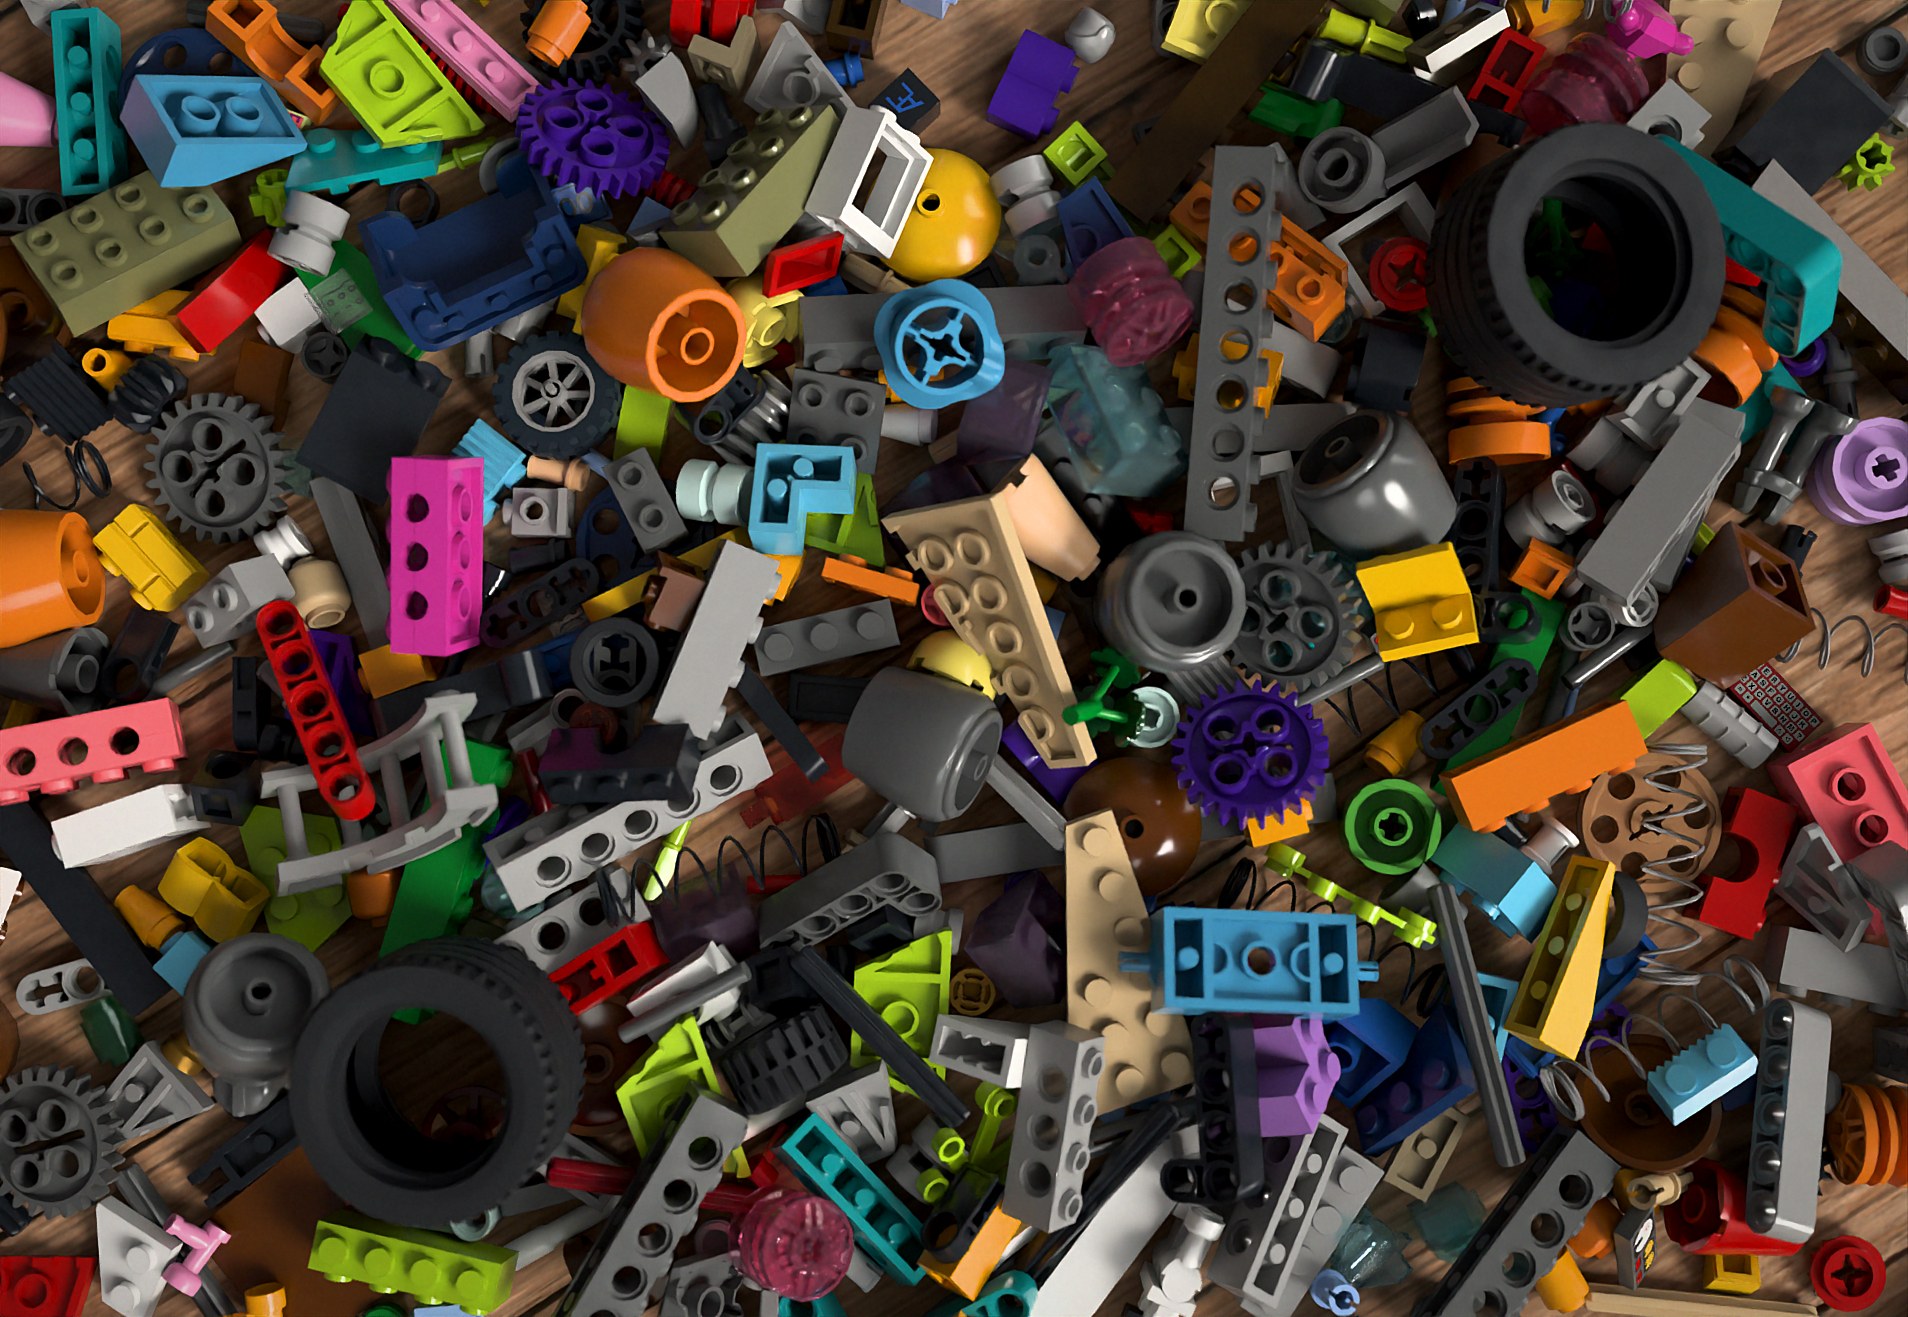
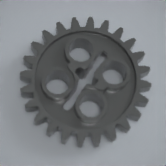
M225 392L210 393L209 397L206 393L191 395V401L181 400L175 402L176 411H166L161 414L167 426L161 425L151 428L152 433L159 439V443L145 445V449L156 456L155 461L144 463L143 468L155 471L157 477L147 482L146 485L149 488H160L162 493L155 499L154 504L162 505L168 503L171 508L167 512L165 519L171 521L182 518L180 532L187 533L196 530V538L200 542L213 537L215 545L230 542V539L233 543L248 540V536L254 537L263 530V526L266 527L277 523L278 520L273 511L279 512L288 508V505L279 496L292 493L295 489L290 484L284 482V476L296 473L295 468L286 466L283 462V459L293 454V449H280L278 445L286 436L285 431L272 433L269 428L273 424L275 417L270 415L257 418L260 404L251 403L243 406L242 395H233L226 398ZM216 426L222 432L223 439L221 445L215 438ZM245 440V448L240 453H237ZM186 458L192 464V475H189L186 470ZM227 459L223 463L220 462V460ZM248 460L255 469L254 479L250 478L247 473ZM217 473H218V475L220 476V477L212 478V477H213L214 475H216ZM201 483H203V484H202L203 486L198 490V492L196 493V495H194V490H195ZM218 492L221 493V495L224 498V510H222L218 505Z
M1285 539L1279 543L1277 549L1271 540H1266L1259 546V550L1252 545L1241 553L1242 558L1238 555L1233 558L1245 584V604L1257 611L1260 621L1250 617L1246 608L1239 634L1226 650H1233L1235 653L1229 665L1235 667L1243 662L1247 665L1245 679H1250L1256 673L1261 674L1262 688H1267L1275 679L1280 684V692L1285 693L1292 686L1293 682L1299 692H1304L1311 685V682L1316 687H1320L1328 679V675L1334 678L1343 669L1341 663L1346 664L1354 656L1353 651L1349 647H1354L1362 638L1352 629L1359 627L1364 622V618L1351 613V610L1362 602L1361 598L1347 597L1345 593L1354 584V581L1345 580L1339 582L1336 576L1340 572L1342 565L1339 563L1329 569L1324 566L1327 556L1325 551H1322L1315 558L1309 557L1310 549L1307 542L1303 543L1293 552L1290 539ZM1277 576H1282L1289 581L1292 592L1281 588ZM1256 585L1260 586V590L1256 589ZM1310 611L1317 612L1322 616L1325 627L1318 626L1313 622ZM1282 612H1284V613H1286V614L1288 615V617H1289L1288 620H1285V619L1282 617V615H1281ZM1278 640L1290 646L1293 656L1287 655L1281 650Z
M57 1062L43 1067L37 1064L6 1078L7 1083L0 1085V1178L4 1182L0 1188V1196L12 1191L15 1194L12 1207L16 1209L28 1203L29 1216H34L44 1211L45 1217L48 1220L60 1214L63 1218H67L97 1204V1199L110 1193L108 1184L118 1180L120 1177L113 1167L125 1162L126 1159L115 1151L116 1147L127 1143L126 1138L115 1135L114 1131L115 1128L124 1123V1120L120 1118L111 1119L109 1114L117 1105L116 1101L103 1103L100 1098L106 1087L102 1085L91 1090L89 1088L91 1074L86 1073L75 1078L76 1071L73 1065L60 1069ZM78 1129L85 1131V1135L76 1136L65 1142H53L27 1152L19 1150V1146H25L37 1140L52 1139Z

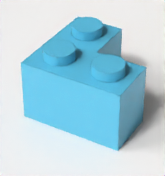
M757 444L748 532L756 552L760 554L803 556L807 512L854 514L858 471L853 447Z
M1458 822L1429 858L1441 871L1438 876L1440 882L1452 883L1458 896L1464 890L1474 896L1471 903L1490 918L1488 921L1508 938L1511 939L1517 933L1532 943L1543 930L1558 889L1534 860L1493 833L1479 834L1478 830L1471 831L1461 827Z

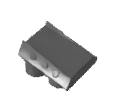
M719 1247L674 1261L657 1317H744L741 1305L735 1303L736 1291L742 1285L745 1273V1264L741 1258L742 1247Z

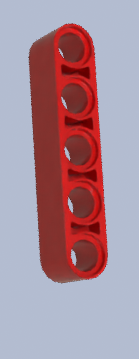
M283 600L269 602L257 614V630L320 792L337 816L349 821L362 819L374 808L376 801L375 791L311 630L293 604ZM293 624L289 631L276 635L280 627ZM308 663L305 671L300 674L291 675L296 666ZM315 704H325L318 714L306 716L308 710ZM342 744L341 749L335 755L327 758L322 757L323 752L329 746ZM358 785V790L352 797L345 800L338 799L339 794L344 788Z

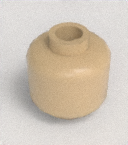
M315 556L305 557L296 561L292 566L293 569L286 574L296 592V595L288 600V602L297 608L306 624L311 628H326L340 622L350 607L352 596L339 565L330 560H320V558Z

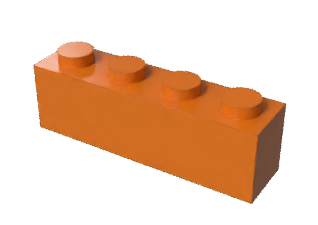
M1607 698L1445 771L1438 776L1460 826L1471 831L1478 830L1479 834H1485L1503 827L1506 824L1505 817L1521 811L1522 814H1530L1547 807L1550 804L1548 798L1564 791L1566 795H1571L1593 785L1591 779L1605 772H1608V775H1616L1628 771L1636 766L1634 759L1649 752L1627 701Z

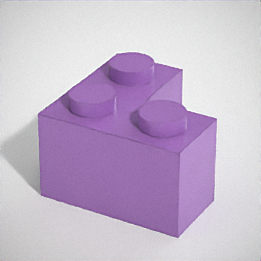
M1249 1012L1248 1015L1253 1024L1255 1057L1258 1067L1257 1084L1261 1136L1313 1134L1322 1113L1326 1109L1327 1101L1336 1081L1339 1080L1341 1072L1339 1059L1335 1053H1332L1323 1034L1321 1020L1295 1019L1293 1014Z

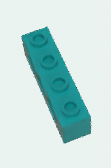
M98 7L50 11L62 196L76 205L130 179L127 130L120 119L121 112L118 96L119 84L123 73L120 26Z
M816 1112L802 1115L769 1150L899 1286H915L926 1274L917 1264L925 1250L920 1242V1230L923 1224Z

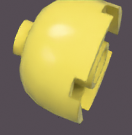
M763 272L752 273L749 276L733 279L723 288L744 314L747 339L743 366L747 368L760 366L770 361L779 354L772 347L777 345L783 338L791 343L797 336L799 297H805L802 292L796 289L769 299L762 295Z
M956 630L938 631L927 636L915 649L905 668L956 680L980 690L992 700L997 693L990 682L995 677L990 660L985 653L979 656L975 650L962 641Z

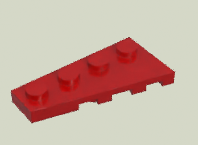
M0 1255V1317H81L99 1261V1255Z

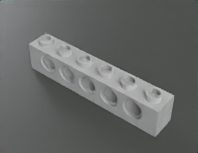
M738 711L724 718L716 733L710 731L707 740L694 736L702 758L690 800L560 804L483 844L482 846L517 912L543 901L548 895L575 881L586 878L597 868H601L618 858L629 855L636 848L659 836L672 832L679 825L702 813L713 810L724 801L743 791L753 789L760 782L773 776L757 732Z

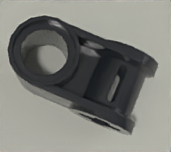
M742 359L734 376L717 393L695 402L676 401L674 406L675 418L703 444L714 445L720 443L740 420L761 402L765 396L767 384L761 376L751 374L743 366ZM745 388L750 392L748 395L743 392Z

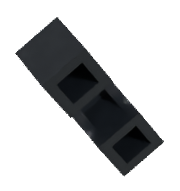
M689 723L643 725L638 741L631 748L609 755L598 727L552 729L537 772L552 804L690 800L702 755Z

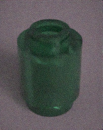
M114 994L104 997L79 1011L83 1020L80 1027L100 1065L110 1061L113 1068L119 1067L129 1062L138 1052V1046L146 1042L134 1017L132 1018Z

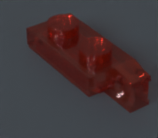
M841 732L815 748L831 768L830 771L812 784L798 765L793 762L763 781L762 786L754 790L759 801L739 813L748 829H752L769 817L776 826L784 821L788 822L856 778L842 765L841 751L844 737Z

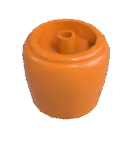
M638 247L615 256L595 275L583 299L580 324L587 351L609 376L642 392L677 402L700 401L717 393L734 376L743 359L747 339L744 314L733 298L710 274L674 251L658 247Z
M34 509L0 510V648L13 647L68 629L84 627L96 623L102 614L106 597V580L104 566L98 560L101 551L92 542L95 537L93 530L86 519L77 512Z

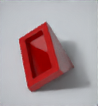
M835 231L770 251L764 259L762 295L769 299L836 277L844 234Z

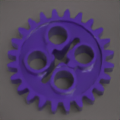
M568 78L566 87H563L555 80H551L549 90L541 85H537L534 94L527 93L524 104L519 106L515 137L520 138L518 149L529 152L527 162L529 164L542 163L540 175L547 176L554 173L558 175V186L572 182L575 184V192L578 194L587 187L592 189L596 198H600L602 190H608L615 199H619L622 189L632 196H636L639 186L650 190L653 180L660 181L670 154L668 150L670 138L664 136L666 126L655 123L657 116L654 112H642L645 103L642 100L631 103L627 101V91L616 95L611 93V85L608 83L602 89H597L591 79L586 80L585 86H579L572 78Z
M1256 679L1252 690L1245 691L1242 682L1236 680L1234 693L1228 694L1225 688L1218 685V698L1214 701L1204 694L1200 695L1201 711L1192 707L1186 708V716L1189 723L1177 722V735L1180 738L1172 740V751L1177 756L1171 759L1173 771L1180 773L1176 776L1179 789L1189 788L1186 793L1188 803L1191 805L1203 800L1201 804L1202 816L1207 817L1215 810H1218L1219 823L1222 826L1229 821L1231 816L1238 817L1240 830L1245 829L1249 818H1255L1260 830H1263L1266 825V816L1272 815L1282 825L1284 824L1285 809L1288 808L1297 815L1302 814L1300 797L1311 802L1316 800V789L1313 785L1324 786L1325 772L1321 769L1329 768V754L1324 752L1329 749V739L1326 735H1319L1323 732V721L1321 718L1311 719L1312 705L1310 703L1297 708L1298 693L1296 691L1282 698L1280 697V684L1275 683L1269 692H1263L1260 679ZM1268 723L1275 724L1281 728L1273 734L1264 733L1259 730L1262 725ZM1220 731H1228L1233 734L1230 739L1224 741L1212 738L1215 733ZM1287 746H1292L1293 749H1292V750H1289V749H1286V747H1287ZM1254 751L1255 756L1246 757L1245 752ZM1209 757H1212L1215 760H1213V762H1209L1207 759ZM1274 767H1283L1289 771L1283 777H1273L1266 772ZM1226 774H1235L1241 777L1234 784H1224L1218 780Z

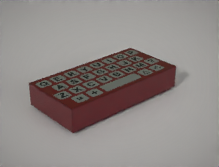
M1768 662L1725 690L1740 707L1744 708L1746 713L1757 722L1763 723V727L1779 739L1777 746L1784 753H1791L1824 722Z

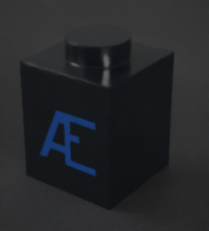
M909 68L899 75L868 105V110L871 105H877L891 111L897 117L895 122L902 129L910 131L916 136H919L940 116V100Z

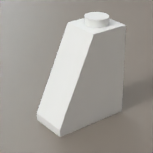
M938 1014L929 1061L1004 1088L1021 1087L1030 1027L1035 1024Z

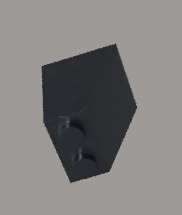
M1827 47L1775 72L1710 156L1721 165L1723 171L1737 180L1749 171L1774 158L1812 197L1892 116L1895 109Z
M365 333L347 359L294 461L383 507L390 496L386 487V476L388 469L392 466V457L414 456L453 379L443 375L441 370L435 365L426 361H417L402 353L391 341Z

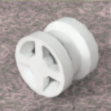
M288 515L280 518L277 521L276 527L271 531L262 530L254 536V542L262 556L274 553L284 572L291 568V562L295 559L309 557L314 553L313 547L305 533Z

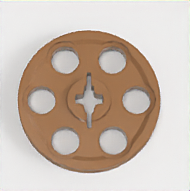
M1651 752L1634 759L1636 766L1623 772L1628 776L1631 788L1629 793L1621 799L1614 798L1608 790V781L1612 776L1608 775V772L1592 778L1593 785L1582 791L1576 812L1578 840L1585 856L1609 861L1615 865V871H1621V860L1630 852L1639 854L1643 859V863L1667 858L1668 851L1676 845H1682L1689 854L1698 851L1700 847L1689 841L1656 831H1639L1642 825L1641 821L1644 820L1641 816L1643 812L1648 814L1659 812L1657 815L1682 811L1689 803L1694 801L1701 804L1700 801L1671 791L1662 792L1657 787L1643 780V776L1656 771L1661 766L1668 765L1672 768L1689 764L1688 762L1669 754ZM1695 767L1676 771V784L1674 788L1700 796L1706 802L1704 822L1699 827L1691 828L1685 823L1683 815L1654 820L1653 824L1656 827L1691 837L1699 841L1705 849L1698 856L1689 858L1688 865L1681 871H1673L1667 863L1646 867L1689 882L1703 872L1714 857L1722 831V816L1717 796L1708 780ZM1654 776L1649 777L1648 779L1654 781ZM1605 815L1612 820L1614 833L1608 841L1599 842L1593 837L1591 826L1597 817ZM1644 871L1633 878L1639 883L1643 892H1665L1684 885Z

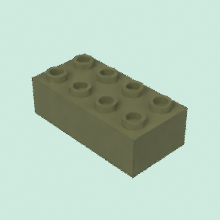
M802 104L795 108L786 109L772 107L761 113L755 120L756 127L745 138L738 140L728 149V157L718 168L709 171L700 179L698 183L700 188L690 199L679 203L670 212L671 219L659 231V234L670 249L694 262L711 276H749L805 212L806 203L842 124L831 105L808 106L807 104Z
M150 169L10 238L27 271L74 338L217 265L243 246L234 217L210 185L160 187Z

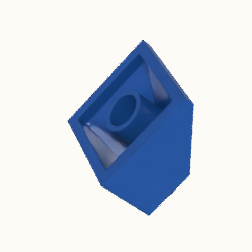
M1359 998V1014L1342 1020L1320 1019L1327 1043L1332 1053L1337 1055L1340 1062V1077L1336 1081L1331 1095L1349 1109L1355 1106L1404 1064L1419 1027L1382 998Z

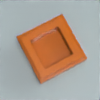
M1532 537L1510 570L1508 579L1551 600L1573 568L1575 558Z

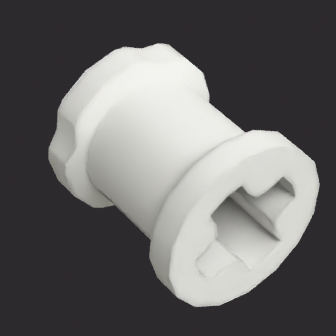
M1546 815L1542 819L1543 826L1526 845H1522L1518 851L1534 860L1546 876L1549 877L1553 872L1551 866L1569 847L1575 848L1580 842L1563 824L1555 818Z

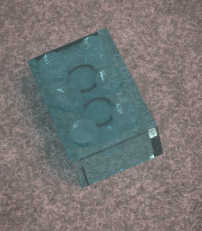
M1068 342L1036 378L1087 492L1157 498L1189 466L1190 460L1182 446V439L1175 431L1164 409L1163 400L1156 393L1146 372L1145 363L1138 356L1137 352Z

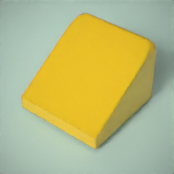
M1705 1255L1703 1289L1705 1291L1747 1296L1761 1287L1758 1256Z

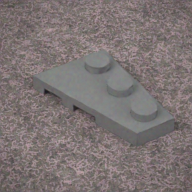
M790 20L781 24L743 100L744 103L760 114L772 107L786 109L795 108L802 104H807L808 106L830 104L841 123L849 106L856 107Z

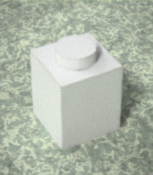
M296 277L271 295L254 312L261 321V324L256 328L266 343L272 347H280L295 355L302 350L303 344L310 336L331 330L332 323L299 277Z

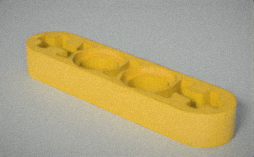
M739 526L677 558L701 566L704 571L708 569L720 539L730 540L748 549L753 547L748 527ZM657 567L581 604L590 623L611 617L641 602L644 584L650 574L657 575Z

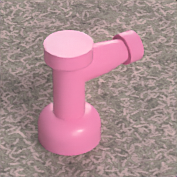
M173 1213L164 1223L163 1230L171 1235H176L183 1242L193 1247V1249L182 1264L177 1262L170 1264L161 1277L178 1290L193 1297L202 1284L198 1273L221 1242L226 1244L232 1234L210 1220H207L205 1225L200 1228L195 1224L184 1221L183 1217Z

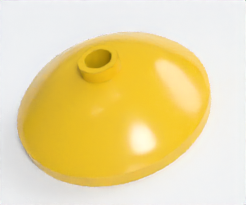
M940 148L924 149L934 159L890 260L878 257L895 274L910 281L924 284L940 279H957L972 271L990 255L1001 229V206L998 204L989 183L990 176L969 157L952 150ZM878 176L876 177V179L870 187V190L866 198L865 206L871 195L874 185L878 179ZM930 199L940 203L939 207L934 211L924 209L923 204Z

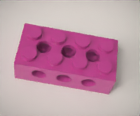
M436 454L392 457V466L388 469L386 476L387 491L391 495V515L386 523V537L388 542L391 543V563L386 570V586L391 592V611L388 613L385 623L386 635L390 639V653L448 656L482 644L479 627L482 615L484 457ZM415 499H416V511H415V508H414ZM416 547V557L414 558V549ZM416 594V602L414 606V596Z

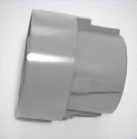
M1349 127L1330 128L1317 135L1306 147L1299 164V181L1305 195L1314 203L1333 213H1365L1383 202L1384 199L1389 198L1387 194L1390 188H1387L1383 182L1389 167L1384 160L1382 151L1374 141L1359 131Z

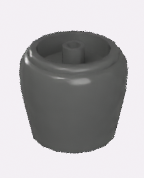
M1373 408L1362 410L1336 421L1320 433L1304 450L1295 465L1292 476V497L1305 521L1321 538L1355 564L1372 560L1381 555H1393L1419 549L1428 544H1438L1447 534L1456 516L1457 502L1428 446L1416 429L1402 415L1386 410Z
M1157 531L1127 545L1104 570L1093 595V620L1102 640L1107 645L1115 647L1128 661L1155 672H1188L1220 658L1236 640L1246 613L1245 584L1235 561L1214 540L1192 531Z
M896 666L885 667L874 676L863 691L852 713L841 751L842 765L849 773L875 792L916 817L931 822L953 819L961 816L971 806L980 792L998 752L1002 736L1003 719L994 701L987 694L972 686H967L950 678Z
M247 933L222 941L200 959L184 988L182 1025L193 1054L213 1077L234 1086L260 1087L288 1075L291 1068V1056L296 1051V1039L302 1035L301 1028L304 1023L310 1020L312 1010L319 1006L320 1001L332 992V987L323 964L305 945L280 934Z

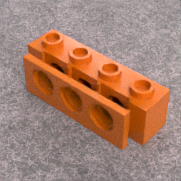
M1199 180L1169 213L1171 224L1203 257L1202 259L1206 261L1212 188L1202 180ZM1246 189L1238 195L1236 209L1241 212H1250L1259 205L1261 198L1249 189ZM1282 215L1280 241H1271L1270 260L1278 261L1277 284L1275 290H1267L1266 308L1272 309L1274 314L1315 344L1345 310V289L1348 287V263ZM1248 237L1236 241L1232 247V258L1236 261L1251 259L1257 249L1256 241ZM1239 286L1245 292H1247L1249 295L1253 297L1251 288L1247 286Z

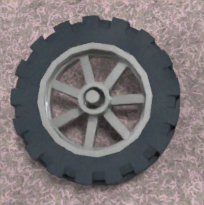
M552 330L546 331L547 336L531 335L525 339L527 343L521 347H518L516 344L507 353L510 357L506 363L501 362L497 368L496 374L499 378L497 383H493L492 396L496 398V404L493 405L496 417L501 420L502 428L521 447L531 451L536 456L545 459L554 457L556 460L563 461L569 460V456L575 454L578 457L585 456L590 453L589 448L595 444L601 446L608 439L606 436L610 428L615 429L619 421L617 412L618 408H622L623 396L620 393L622 384L621 381L609 376L600 368L587 351L585 341L580 335L569 332L568 335H562L560 331ZM557 365L575 366L565 380L560 382ZM548 369L550 379L545 380L543 383L534 380L542 371ZM585 373L589 380L590 391H570ZM530 387L541 392L542 398L526 405L527 392ZM575 401H588L583 413L578 416L573 410ZM550 406L544 426L536 423L530 417L531 414ZM559 412L567 413L573 421L561 427H555Z

